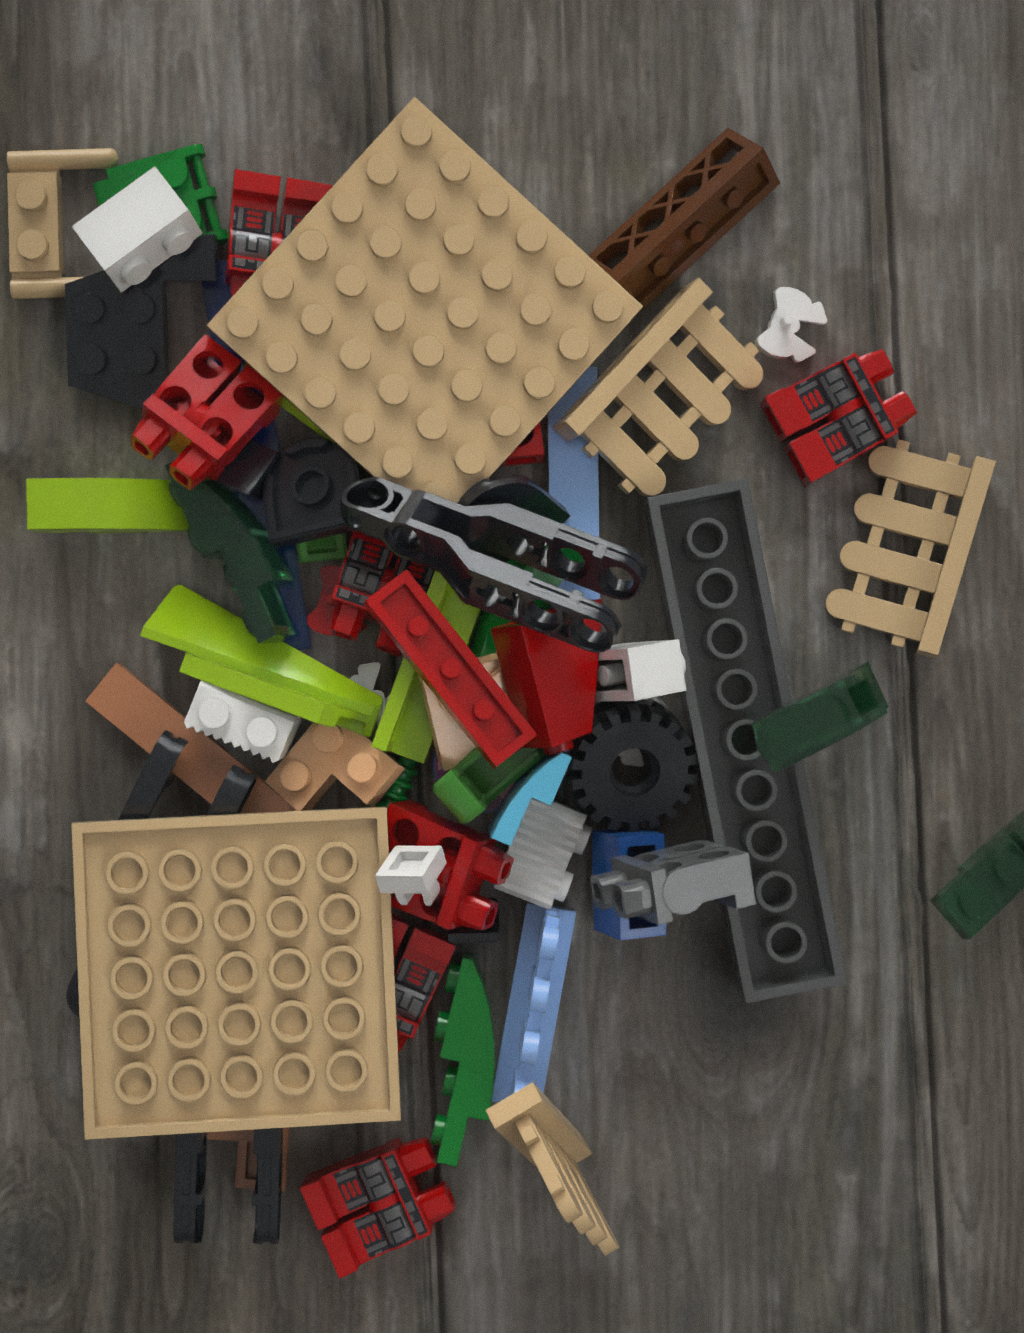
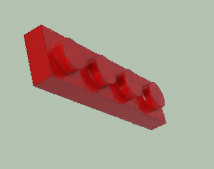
M407 569L365 600L364 605L493 769L537 736V733Z

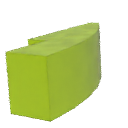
M133 478L26 479L27 530L36 533L89 532L91 534L191 531L190 490L175 480Z

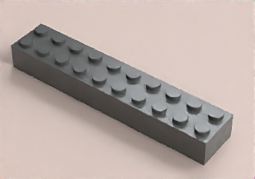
M746 478L647 497L643 503L668 636L669 640L679 639L681 653L686 664L684 676L687 691L679 693L687 734L693 743L691 746L697 754L698 764L694 765V769L698 774L697 785L708 841L721 844L723 847L728 846L749 852L756 905L735 909L721 904L738 994L745 1003H751L847 984L749 480Z

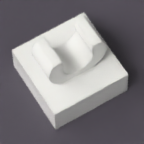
M395 846L375 875L380 893H395L401 905H407L414 894H422L425 905L431 906L440 891L437 878L447 863L442 846Z

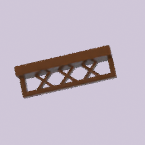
M727 128L589 255L593 261L643 305L639 313L780 184L764 148ZM731 148L739 152L729 162L716 165V162ZM701 185V188L692 196L680 199V195L689 187ZM665 218L664 222L655 230L644 232V228L653 220ZM628 251L627 256L613 269L605 265L616 254Z

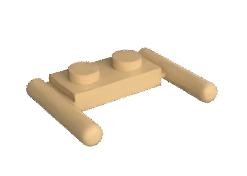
M94 148L7 152V165L9 173H7L9 268L12 274L10 292L13 299L65 298V284L83 278L62 277L64 275L62 177L60 176V170L108 169L115 167L118 164V154L114 149Z

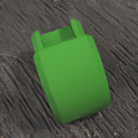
M475 748L433 785V793L459 823L468 824L482 813L489 803L545 756L543 748H520L495 769L490 766L479 750Z

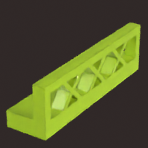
M435 571L427 595L469 647L482 610L463 603L441 573ZM404 656L371 747L385 752H393L426 764L434 741L420 687L419 674Z

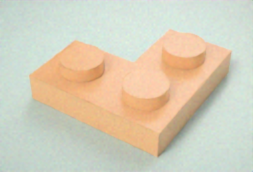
M313 722L265 782L297 811L312 810L336 779L365 804L374 807L405 768L385 751L371 747L373 741L369 737L337 725L332 728Z

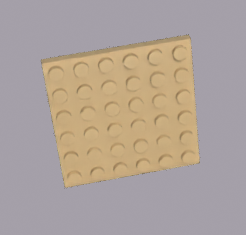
M414 96L212 318L207 327L371 476L380 477L411 490L426 491L457 503L473 485L493 475L639 313L643 305Z
M387 806L71 823L85 1140L401 1121L391 893H380L375 878L376 873L389 855Z

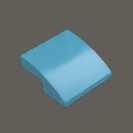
M565 752L545 755L516 780L499 804L487 827L492 839L511 846L531 798L550 806L552 805L572 757Z

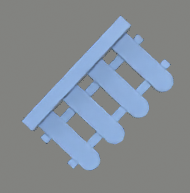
M528 901L526 903L491 1102L498 1103L532 1082L544 1093L576 910L552 906L549 910Z

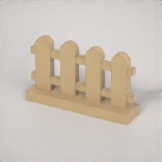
M700 278L679 290L552 427L565 441L581 435L587 441L581 450L589 458L594 457L598 452L623 478L617 486L625 494H629L633 489L645 497L661 493L666 485V476L657 465L660 459L666 453L676 461L692 458L699 448L698 438L689 429L698 418L710 426L725 422L731 414V405L729 400L722 394L724 389L732 383L739 390H749L757 387L763 379V369L754 358L759 352L756 346L750 342L743 347L719 322L725 314L717 306L712 307L708 311L702 304L713 291ZM680 329L685 337L676 346L670 338ZM695 346L721 372L712 382L686 357ZM647 364L653 372L643 382L637 374ZM662 382L689 407L679 418L654 393L655 389ZM614 400L620 408L609 417L603 410ZM630 417L656 442L647 453L620 428Z
M898 439L896 448L880 446L875 448L869 456V470L876 477L886 479L881 496L872 493L864 494L855 503L854 515L860 523L872 528L867 543L851 541L841 549V565L847 571L856 573L857 578L853 591L835 589L827 596L826 610L834 619L843 621L841 631L853 634L855 625L887 633L893 635L891 645L900 648L904 647L906 639L918 642L915 654L935 659L940 651L996 461L976 456L971 468L958 465L960 455L948 452L946 462L908 452L910 442ZM898 483L936 493L932 509L894 500ZM948 497L961 500L957 516L944 513ZM884 530L922 540L917 557L879 547ZM934 544L947 547L942 564L929 561ZM870 577L906 587L907 592L903 605L865 595ZM920 591L933 595L928 612L915 609Z
M533 1082L486 1109L495 1130L538 1168L565 1221L568 1224L573 1222L581 1235L585 1233L593 1246L598 1244L605 1256L619 1248L617 1240L577 1165L578 1162L592 1154L584 1136Z

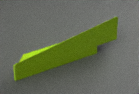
M176 585L171 589L142 628L140 636L187 652L179 671L183 674L309 721L332 728L337 725L363 736L372 737L383 705V698L183 585Z

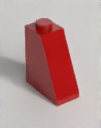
M601 598L591 599L592 601L602 604ZM554 607L545 610L549 613H557ZM583 619L589 628L601 632L602 624L595 620ZM514 622L491 628L508 698L537 733V736L521 748H543L545 755L557 754L572 749L574 747L573 739L592 732L599 653L583 650Z

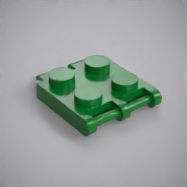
M202 144L189 145L106 169L108 179L92 184L99 207L155 166L190 211L203 233L200 236L215 234L218 237V246L228 243V232L226 229H221L214 201L218 198L215 187H209L202 159L206 156ZM190 162L193 163L200 189L197 190L194 188L188 167ZM203 204L205 205L212 230L208 233L200 209V205Z

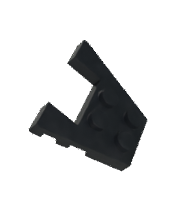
M206 234L196 238L186 251L171 256L153 269L147 279L139 284L131 285L123 292H120L105 270L65 284L68 386L142 410L143 403L152 393L155 394L160 385L169 376L167 283H219L218 237L215 234Z

